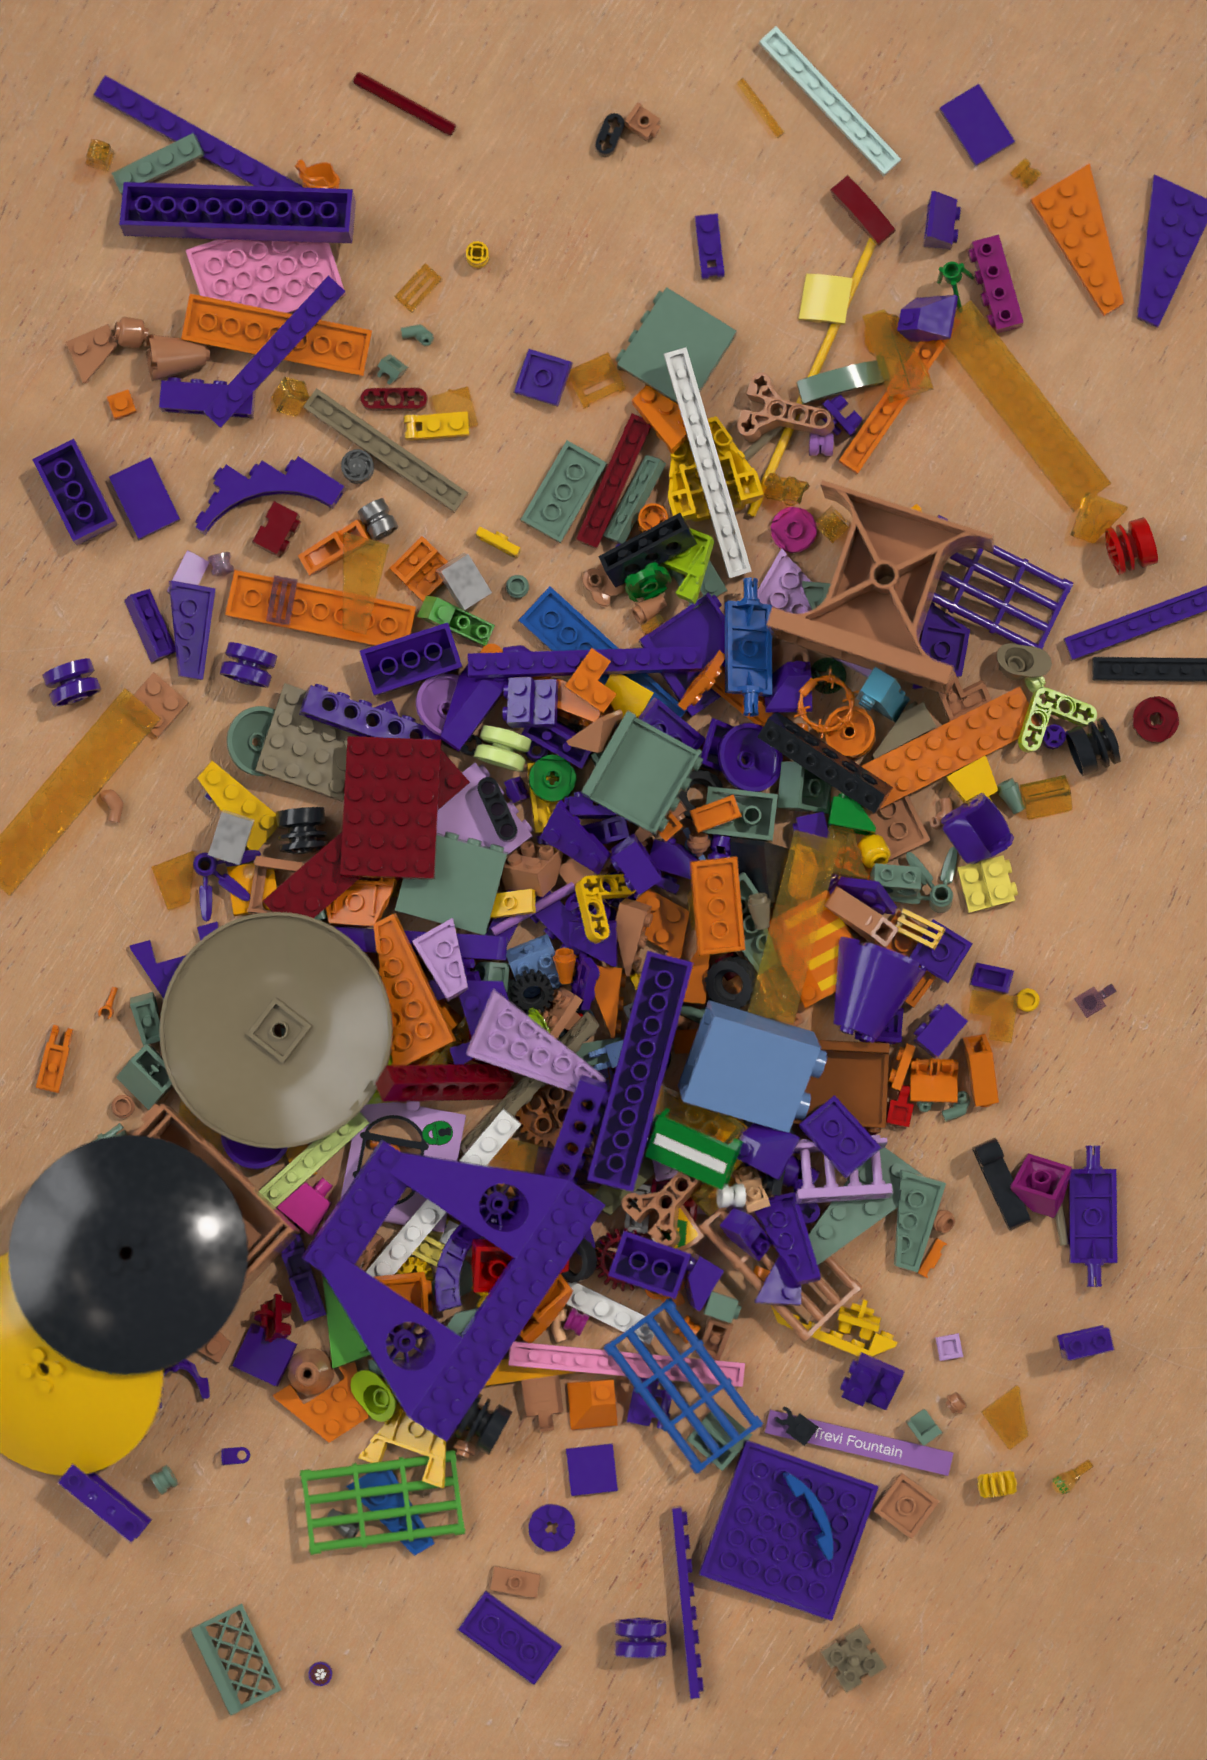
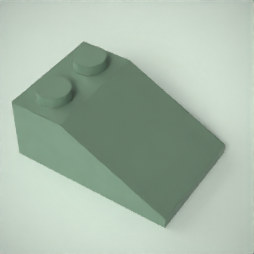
M708 786L706 805L734 794L742 817L703 831V833L772 843L778 794Z

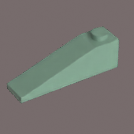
M743 872L739 874L745 950L741 952L748 962L755 967L754 969L758 975H761L776 964L778 959L768 928L756 929L747 902L749 901L748 897L758 893V891Z

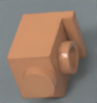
M638 102L625 120V127L647 142L650 137L655 138L662 127L659 125L660 118L642 107ZM645 118L649 123L642 125L640 120Z

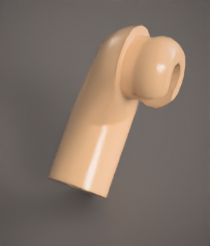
M564 1309L550 1324L556 1343L567 1339L561 1323L567 1320V1314Z

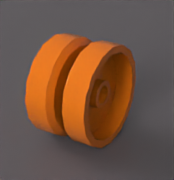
M849 706L840 707L828 716L825 726L834 727L840 720L836 717L839 716L842 719L843 716H846L850 709ZM854 706L850 719L854 726L849 723L848 726L824 732L827 744L851 760L865 756L872 749L876 741V729L872 718L865 710ZM848 728H852L854 732L852 736L846 735L845 732H847Z

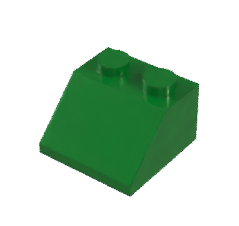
M843 793L833 797L827 823L828 829L860 835H872L875 833L876 826L859 803Z

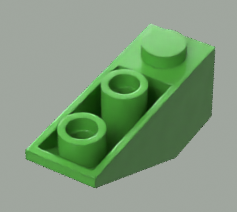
M433 596L425 597L417 616L435 626L448 622L452 633L483 646L487 645L495 625Z

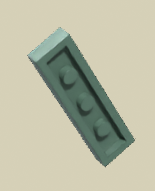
M192 133L112 172L120 194H122L124 182L149 183L203 157L204 153L196 135Z
M645 455L603 535L608 540L620 544L626 541L639 516L640 510L644 507L666 465L664 461Z

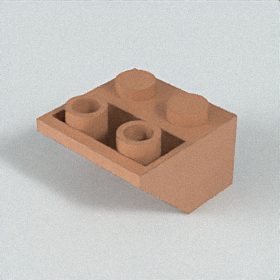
M526 841L505 861L502 872L505 889L511 891L533 889L535 890V896L544 897L556 884L563 852L551 845Z

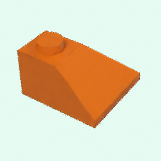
M614 1378L567 1382L571 1430L618 1426Z

